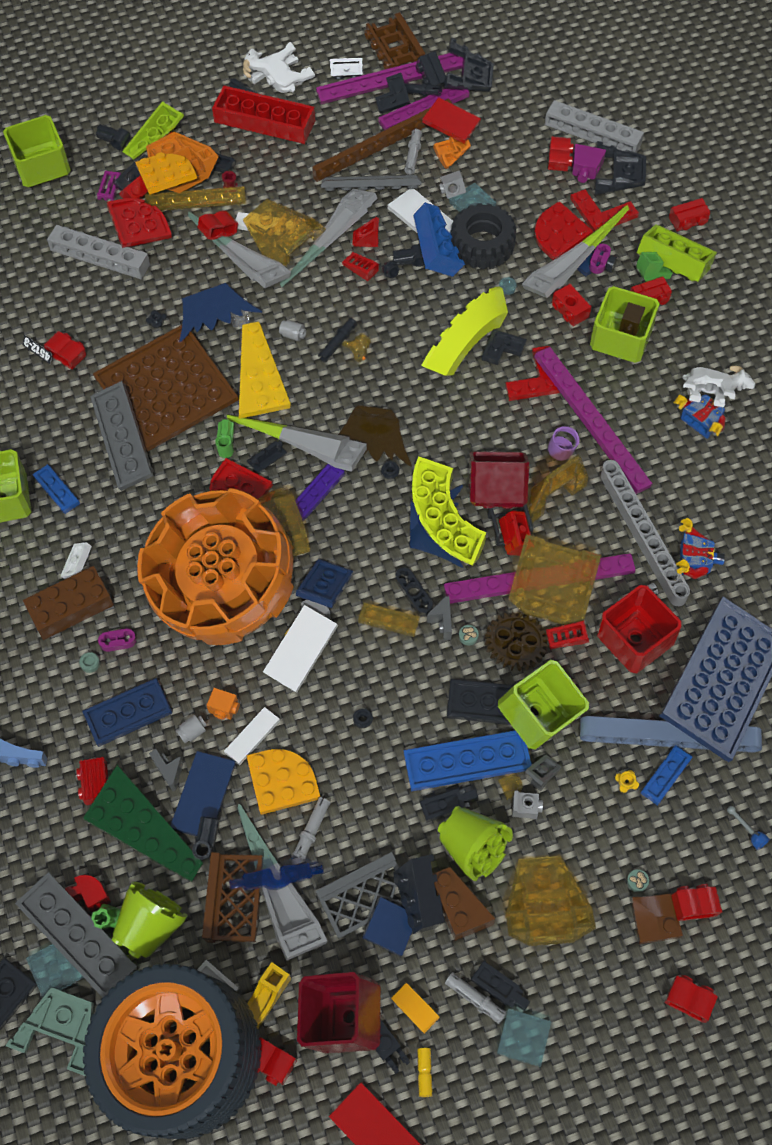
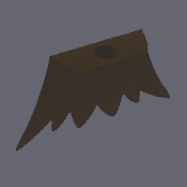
M357 405L338 435L349 437L352 441L366 443L367 450L365 453L369 450L370 455L375 461H378L385 451L390 460H393L395 454L400 460L412 467L403 444L399 420L396 414L391 409Z

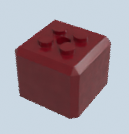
M470 452L469 497L470 502L474 506L511 509L513 507H523L528 503L529 460L526 453Z
M355 972L304 976L299 982L297 1042L302 1047L321 1053L376 1050L380 1045L381 986L375 980ZM353 1011L355 1018L353 1022L348 1023L347 1016Z

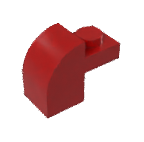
M89 875L74 877L77 885L65 888L76 902L84 899L91 912L98 910L102 904L111 903L102 884L96 878Z

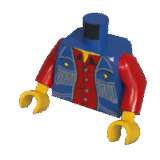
M678 395L673 402L679 405L678 408L680 410L684 408L681 419L708 439L712 432L719 436L720 432L724 430L726 420L724 416L725 408L714 406L715 398L712 399L708 395H703L700 402L686 399L682 395Z
M689 518L681 520L683 525L679 526V531H686V534L684 533L681 541L680 561L676 563L679 566L677 573L697 579L709 574L713 564L723 565L725 554L714 552L715 543L699 533L693 527V523Z

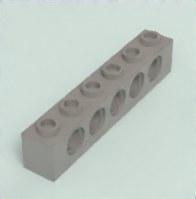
M555 100L546 113V126L596 144L597 141H601L603 145L609 147L613 145L617 146L618 150H629L636 153L642 144L644 132Z
M56 225L47 239L50 250L138 279L143 278L150 266L148 253L144 251H138L130 247L122 248L121 245L113 241L103 240L97 236H91L68 227Z

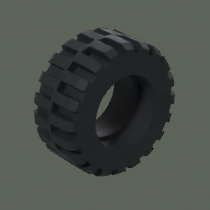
M478 203L476 206L470 205L467 209L464 208L460 211V214H457L454 218L451 242L453 246L458 248L459 253L457 255L459 259H463L465 265L469 264L471 268L479 267L480 269H485L489 267V269H492L496 265L504 264V261L506 262L510 255L513 254L516 241V223L505 209L501 210L500 206H492L489 203L487 205H482V203ZM477 232H488L496 236V238L481 241L473 238L471 235Z

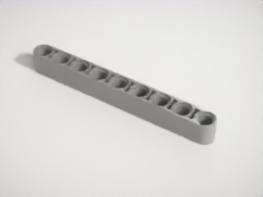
M607 460L602 467L601 480L669 601L674 606H683L690 594L689 586L682 574L677 573V565L621 467L616 461Z

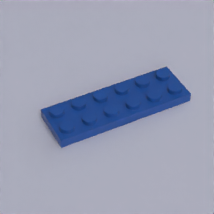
M516 731L403 750L411 791L523 772L532 766L527 745Z

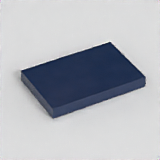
M318 559L296 590V596L332 608L352 578L353 571Z

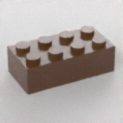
M94 566L23 599L43 640L114 606Z

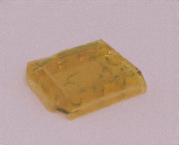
M526 534L508 600L526 615L558 624L584 621L601 555L585 550L581 552L545 542V539Z

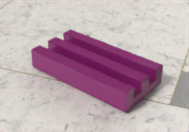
M104 172L97 193L98 200L102 198L106 201L108 199L111 201L115 200L118 188L113 182L114 179L116 180L121 175V172ZM109 175H110L111 177H110V180H109V182H108L106 192L104 193V189H105V186H106L108 177H109Z

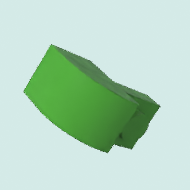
M657 252L641 253L636 267L646 282L659 277L670 279L673 274L669 268L662 267L664 262Z

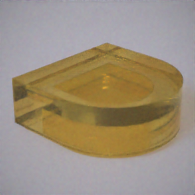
M509 775L498 780L506 800L513 798L514 791L521 793L523 785L519 777Z

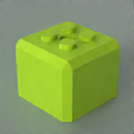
M44 115L4 129L3 133L23 186L31 187L68 175L71 171L64 146L51 116Z
M615 286L608 288L594 322L590 342L591 348L595 351L634 363L641 361L655 324L659 308L658 300ZM628 302L645 307L637 336L619 331Z
M12 449L0 451V496H6L0 498V522L26 518L31 513L27 474L17 452Z
M550 660L498 700V708L528 748L537 749L589 709V702L557 661ZM531 708L537 709L538 717L534 716L530 710Z

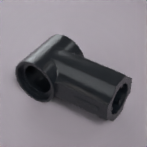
M100 124L97 127L96 137L109 142L117 150H121L131 138L129 132L123 128L116 130L104 124Z
M414 244L410 249L392 251L393 261L398 265L413 264L416 267L425 265L420 244Z
M201 816L196 843L192 848L193 855L197 859H207L211 857V853H215V841L220 819ZM202 844H205L208 847V853L206 855L202 854L200 851V847Z

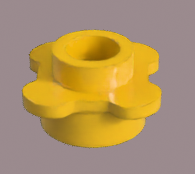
M632 770L625 771L622 774L618 773L615 776V780L620 785L619 790L623 793L630 789L636 790L639 787L635 773Z

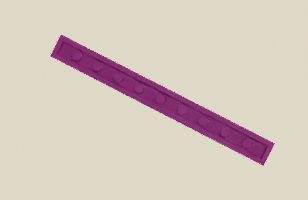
M452 53L438 56L444 72L462 68L463 57ZM413 62L316 87V92L322 105L387 88L389 86L386 77L400 72L405 83L422 79L423 77L416 70L417 63Z
M551 347L537 352L534 358L608 458L619 464L635 494L650 488L652 482Z
M630 553L445 583L444 591L445 595L449 596L451 604L634 574L636 569Z

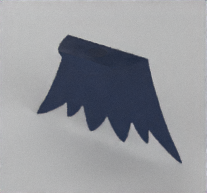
M227 283L182 298L183 322L179 342L190 333L193 327L198 332L202 323L210 330H213L217 318L230 324L231 312L235 315L243 316L241 310L262 313V311L244 300Z
M463 485L450 490L452 500L458 495ZM410 500V548L436 555L464 568L459 559L442 549L426 532L419 520L414 502Z

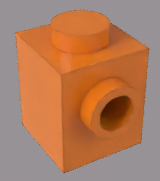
M214 688L206 706L208 712L216 718L231 720L233 714H237L240 703H238L235 694Z

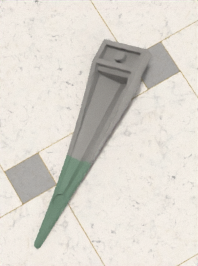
M352 189L341 199L318 238L291 270L290 278L280 282L281 287L367 213V208L378 199L376 193Z
M188 212V217L198 226L199 218ZM221 236L218 239L212 240L252 281H257L264 288L290 278L291 271L283 264L259 254L229 237Z
M238 804L239 815L251 855H262L264 857L261 888L277 942H279L286 960L326 944L327 939L318 920L287 878L242 806ZM253 861L255 868L257 869L258 861Z

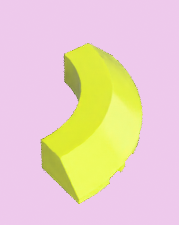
M491 288L489 293L483 292L476 300L473 299L466 305L467 310L462 314L458 313L450 322L452 326L442 332L440 335L441 341L437 346L433 345L422 366L445 376L454 375L458 366L473 346L493 329L500 328L508 314L503 288Z
M418 456L413 472L412 495L419 520L426 532L442 549L455 558L473 566L479 559L485 545L486 532L464 521L458 514L450 497L453 468Z

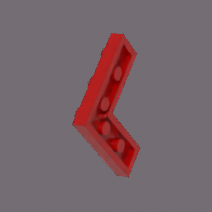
M586 189L571 194L570 200L589 228L593 230V233L627 205L629 210L615 226L638 218L639 215L631 201L601 212Z
M550 346L532 348L533 358L537 352ZM535 358L537 378L505 382L509 401L558 394L560 391Z

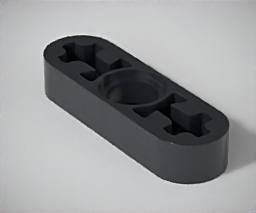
M403 567L398 569L395 574L397 585L419 616L426 617L433 609L431 599L409 568ZM401 575L407 576L408 585L405 579L401 578ZM416 588L419 590V594L412 596L409 594V590ZM420 599L424 606L427 605L426 610L424 608H421V603L419 601Z

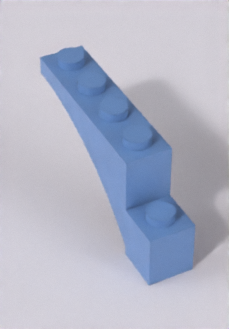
M0 739L1 763H7L10 766L27 764V766L32 768H38L39 765L46 766L48 758L43 751L29 750Z

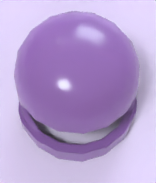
M570 427L557 428L548 443L550 456L559 461L570 458L579 445L578 433ZM560 431L570 433L576 440L575 447L573 448L572 443L568 439L559 436L555 437L556 434Z

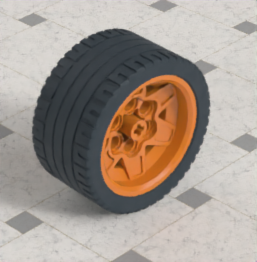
M179 964L153 965V967H144L143 970L139 969L133 972L134 974L124 977V980H120L116 983L115 987L108 991L109 993L102 998V1002L97 1005L96 1012L90 1019L91 1023L88 1024V1032L84 1038L85 1046H83V1064L85 1066L83 1070L84 1075H86V1084L89 1086L88 1090L94 1097L93 1100L96 1105H99L101 1112L105 1113L106 1117L113 1121L114 1124L131 1133L167 1139H191L209 1134L214 1129L222 1127L223 1123L226 1124L231 1120L232 1116L238 1113V1109L243 1107L244 1101L249 1098L250 1091L254 1088L255 1079L258 1077L257 1071L261 1063L259 1061L261 1058V1040H259V1029L256 1027L258 1026L257 1022L253 1018L254 1015L249 1010L248 1004L243 1001L242 996L236 993L237 991L212 976ZM181 1008L190 1009L196 1015L184 1020ZM155 1016L154 1022L149 1023V1021ZM176 1022L177 1029L171 1034L170 1026ZM195 1032L196 1040L190 1044L189 1036ZM157 1035L158 1042L152 1047L151 1040ZM208 1038H210L209 1057L201 1050ZM195 1056L196 1064L193 1068H190L189 1060ZM156 1059L158 1066L155 1071H152L151 1064ZM173 1070H176L177 1077L175 1081L171 1082L170 1074ZM187 1078L197 1081L190 1089L181 1093ZM153 1081L154 1092L147 1088L145 1084Z

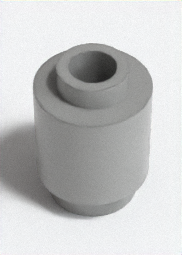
M283 320L281 322L279 333L283 337L300 341L306 336L307 330L304 324L291 320Z
M193 715L180 724V728L176 732L184 743L191 742L206 731L204 727L207 724L201 716L196 717Z

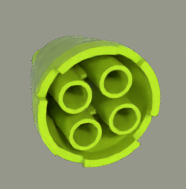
M460 806L455 807L447 821H443L438 827L440 842L465 875L473 881H477L478 877L482 875L487 877L497 868L506 855L504 850L507 842L512 841L513 837L512 829L505 823L469 809L461 808Z
M132 882L126 892L111 940L119 946L124 945L130 949L128 952L132 956L139 959L142 955L147 958L184 923L188 915L186 913L182 914L180 912L182 907L161 892H155L151 889L146 890L144 889V884Z

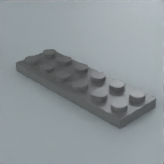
M121 381L91 395V401L118 489L122 491L153 477L154 474L125 383Z
M49 872L15 903L102 998L109 993L108 991L112 987L116 986V983L124 980V977L131 974L137 968L133 961L111 940L103 929L94 926V922L89 914Z

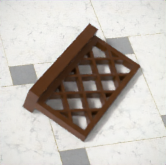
M211 853L202 938L207 943H215V941L256 942L264 858L262 855H221L220 853ZM226 861H235L239 865L230 874L225 870ZM250 861H258L257 869L249 874L244 866ZM242 869L248 877L238 885L232 877ZM231 879L237 887L227 895L223 891V885ZM252 880L256 884L255 890L247 895L242 887ZM240 890L246 898L236 906L230 898ZM229 900L235 908L224 916L221 912V906ZM250 901L254 907L253 911L246 917L240 911V908ZM238 911L244 920L234 928L228 919ZM227 922L233 930L226 936H218L219 928ZM248 922L252 927L251 936H241L238 930Z

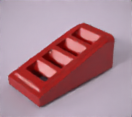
M354 252L342 262L343 266L366 281H369L379 271V264Z
M584 621L546 629L550 649L590 643ZM577 630H581L582 636L578 637ZM570 631H573L574 638H570ZM565 632L566 640H562L561 633ZM557 633L558 642L554 641L553 634Z

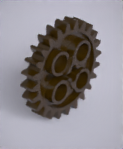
M512 612L510 617L506 613H504L503 618L498 615L496 621L492 620L491 624L488 625L484 636V645L487 646L486 652H492L490 658H497L496 664L502 662L503 668L509 665L511 671L514 667H517L519 672L523 666L526 670H529L530 665L535 668L537 662L541 663L542 658L545 657L548 648V637H545L546 631H540L542 624L535 625L536 619L530 621V615L523 618L521 612L519 616H515L514 612Z

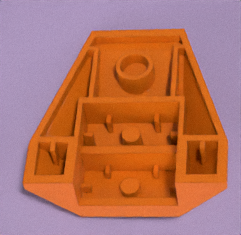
M172 132L146 146L148 157L155 156L161 152L164 154H177L184 156L192 164L197 179L167 189L177 193L186 191L192 186L208 179L218 159V155L211 147L177 132Z

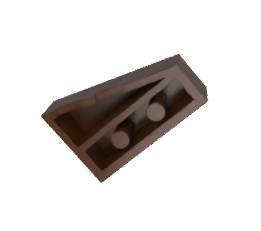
M450 867L434 873L437 874L438 880L434 882L436 895H440L443 914L454 941L494 925L495 918Z

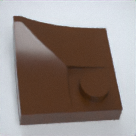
M672 893L632 897V909L639 945L682 938L683 934L680 922L677 921L671 897Z

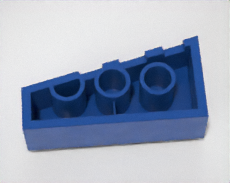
M424 202L413 216L425 268L453 277L465 265L464 261L459 259L457 255L459 250L451 242L453 237L445 229L447 224L439 207Z

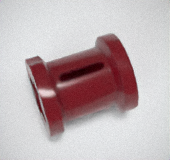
M233 171L224 172L222 174L223 190L226 193H235L238 188L235 182L236 174Z

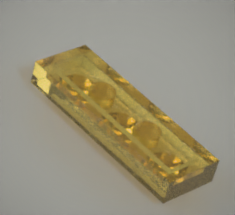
M363 603L358 618V623L415 637L420 621L419 616L368 603Z

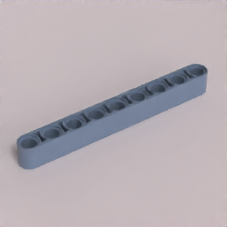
M595 716L580 718V739L587 742L674 747L676 745L679 748L707 749L667 721ZM748 726L737 751L759 752L762 750L761 729Z

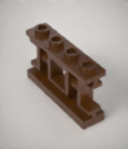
M400 12L394 14V19L389 18L388 25L377 28L375 23H372V26L369 23L366 24L365 37L370 41L372 49L376 51L379 61H382L385 70L408 62H417L420 56L425 55L424 50ZM396 41L400 43L399 46L393 48L388 46V44Z

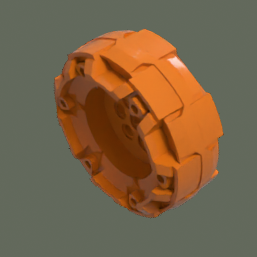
M229 488L228 491H209L194 496L189 493L174 501L161 512L163 517L151 531L145 547L140 548L137 571L139 583L143 586L149 605L163 622L188 638L202 640L208 645H227L242 641L245 635L257 630L271 617L277 618L287 604L294 587L291 583L293 575V546L282 524L268 508L263 506L253 496L240 490Z

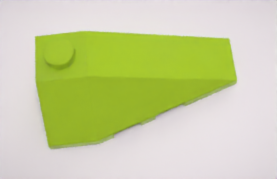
M162 101L122 152L134 160L147 150V145L173 131L184 117L183 113Z

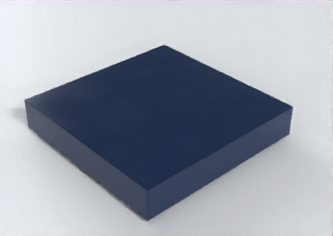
M379 897L362 938L398 956H402L412 933V929L408 925L405 909Z

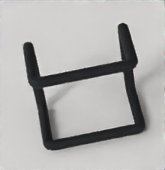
M525 504L520 510L515 511L524 512L525 510L532 537L533 524L527 504ZM489 508L488 518L492 519L496 531L495 544L497 546L505 545L504 541L499 542L500 532L496 518L503 517L509 512L494 514L493 508Z

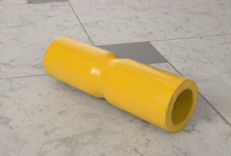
M419 1048L417 1049L419 1097H432L431 1049Z

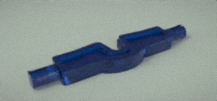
M309 863L284 865L279 869L280 880H276L272 870L266 868L243 874L241 879L229 880L230 889L243 887L245 891L258 888L280 890L287 887L290 883L309 880L312 875L323 874L324 869H322V865L310 867Z

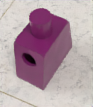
M575 144L572 174L578 176L579 182L585 183L587 179L596 178L604 163L606 150Z

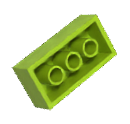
M657 224L643 235L637 254L640 255L642 252H657L664 262L662 267H667L674 273L682 274L689 280L697 282L710 270L717 254L716 251Z

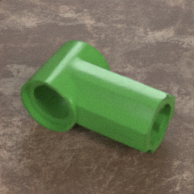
M229 419L218 422L215 443L218 455L222 458H229L234 453L235 425Z
M102 904L98 911L93 912L91 920H93L94 926L97 928H115L121 909Z

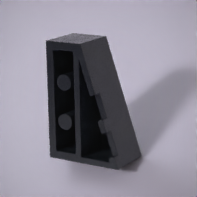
M433 854L413 858L393 872L394 883L398 887L401 904L405 908L408 925L412 929L413 934L435 929L445 923L440 895H436L434 882L438 880L437 874L433 875L431 861H434Z

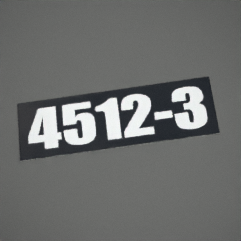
M24 335L22 345L50 364L52 353Z

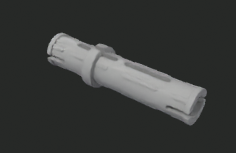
M418 129L412 131L411 140L408 143L409 151L404 169L407 174H414L418 151L421 149L422 131Z
M318 798L304 831H301L299 835L300 840L293 852L298 858L302 856L301 859H306L311 844L315 843V835L331 804L325 798Z
M454 972L447 978L445 985L477 1007L481 1014L485 1013L497 1024H500L507 1012L493 1003L489 996L485 997Z

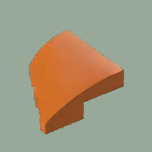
M449 137V140L435 143L433 146L438 159L445 169L449 168L471 147L469 140L464 144L452 137Z

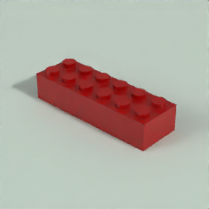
M229 86L222 87L212 107L215 123L302 144L306 143L315 123V108L313 106Z

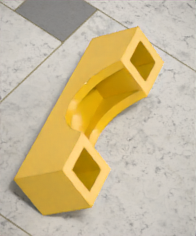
M272 962L260 978L252 997L247 1003L249 1010L254 1015L253 1018L257 1022V1029H259L291 981L290 974Z

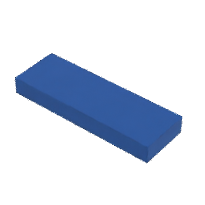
M48 464L33 474L36 481L64 514L80 504L79 500Z
M675 745L643 788L641 794L658 806L691 761L692 756Z

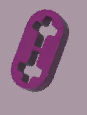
M597 245L590 261L589 268L592 273L600 274L605 270L611 253L609 245Z
M131 629L104 632L98 638L100 648L106 652L131 648L137 641L135 633ZM129 635V641L125 642L124 639ZM109 638V639H110L109 645H106V644H105L106 639Z

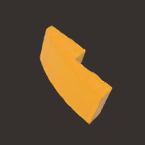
M407 983L391 998L424 1034L440 1018Z

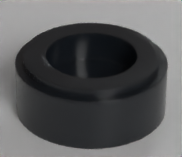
M610 255L605 267L607 272H613L617 263V256Z

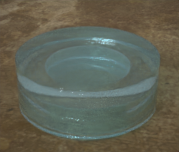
M505 277L500 280L499 287L503 288L505 295L513 294L516 291V281L513 278Z

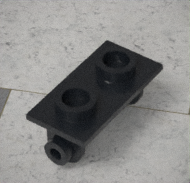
M274 440L273 443L256 455H252L247 462L257 473H260L287 454V452L282 448L283 444L280 440Z

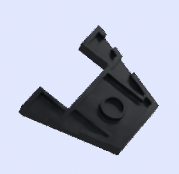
M451 37L448 52L463 57L462 75L460 77L448 72L445 76L444 87L489 92L492 88L494 64L478 53L475 55L468 51L467 46L459 45L456 43L457 40Z
M597 141L596 148L605 149V157L613 158V179L596 178V195L645 186V155L629 150L621 151L617 149V146L611 145L609 147L603 145V142Z

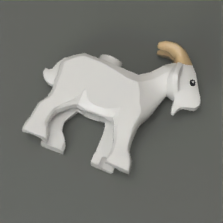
M291 42L286 45L285 49L260 59L259 57L262 56V52L258 53L254 49H250L243 63V73L247 78H251L249 73L251 70L261 71L266 75L268 84L270 86L273 85L281 93H293L295 85H302L304 81L315 77L310 67L302 69L301 73L290 70L289 65L298 62V58L292 54L296 48Z
M730 366V370L736 372L733 375L703 367L693 368L690 373L683 375V379L686 381L683 388H688L687 393L690 401L700 402L701 394L699 392L703 391L708 394H715L714 406L718 407L725 406V397L727 396L730 399H735V389L738 391L745 388L754 389L755 382L740 366Z

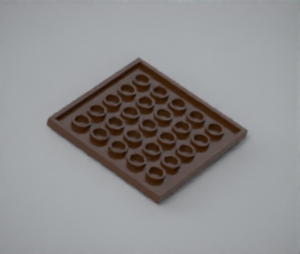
M182 325L93 373L95 380L102 390L121 381L125 383L146 452L239 401L237 394L191 331L179 342Z

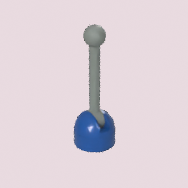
M729 806L727 808V812L733 814L752 835L751 843L757 850H760L769 842L770 839L766 834L759 831L754 832L736 813L735 807Z

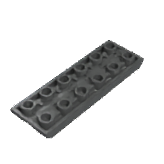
M417 175L325 177L322 180L321 188H325L326 191L335 190L336 187H341V190H351V187H358V190H367L368 187L385 189V186H391V189H401V186H408V188L414 189L421 185V179Z

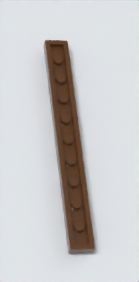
M449 98L445 100V101H447V102H449V103L452 104V102H451V100H450ZM430 108L313 166V179L319 182L325 179V177L339 172L412 134L413 130H422L428 125L422 123V120Z

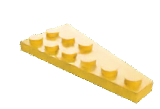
M260 323L243 324L239 419L289 409L291 403Z

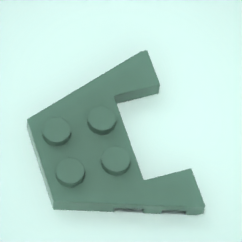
M51 987L34 1008L29 1018L18 1028L14 1037L7 1042L6 1047L27 1053L35 1031L75 1045L67 1070L86 1076L83 1070L85 1067L83 1064V1046H85L84 1038L88 1032V1024L91 1023L90 1019L93 1015L94 1003Z

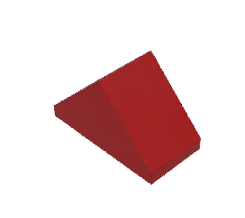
M378 217L373 218L353 231V246L378 247Z

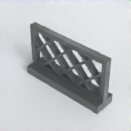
M392 852L315 891L338 939L368 924L377 897L395 902L400 907L403 906L401 901L393 899L395 888L397 887L395 883L383 879L386 870L393 867L396 871L399 868ZM382 873L381 878L375 877L376 875ZM372 878L379 881L376 893L364 889L366 880ZM382 882L393 886L390 897L378 894ZM363 883L362 888L357 887V885ZM351 888L360 890L357 903L345 899L347 890ZM344 892L343 898L337 896ZM363 892L374 895L371 907L359 904ZM331 898L341 900L338 912L329 910L326 901ZM343 902L356 905L352 917L340 913ZM358 906L370 910L368 918L364 921L354 918ZM331 914L337 915L335 921ZM339 916L351 920L349 928L341 933L336 925ZM353 921L358 922V924L352 926Z

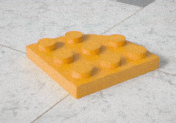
M161 152L155 156L143 158L135 162L149 195L197 179L192 164L181 155L164 154Z
M271 749L246 755L261 815L316 801L320 797L312 768L298 754L283 749Z

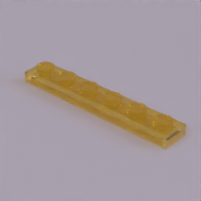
M245 187L193 190L181 193L145 194V203L152 206L155 205L160 211L246 204Z

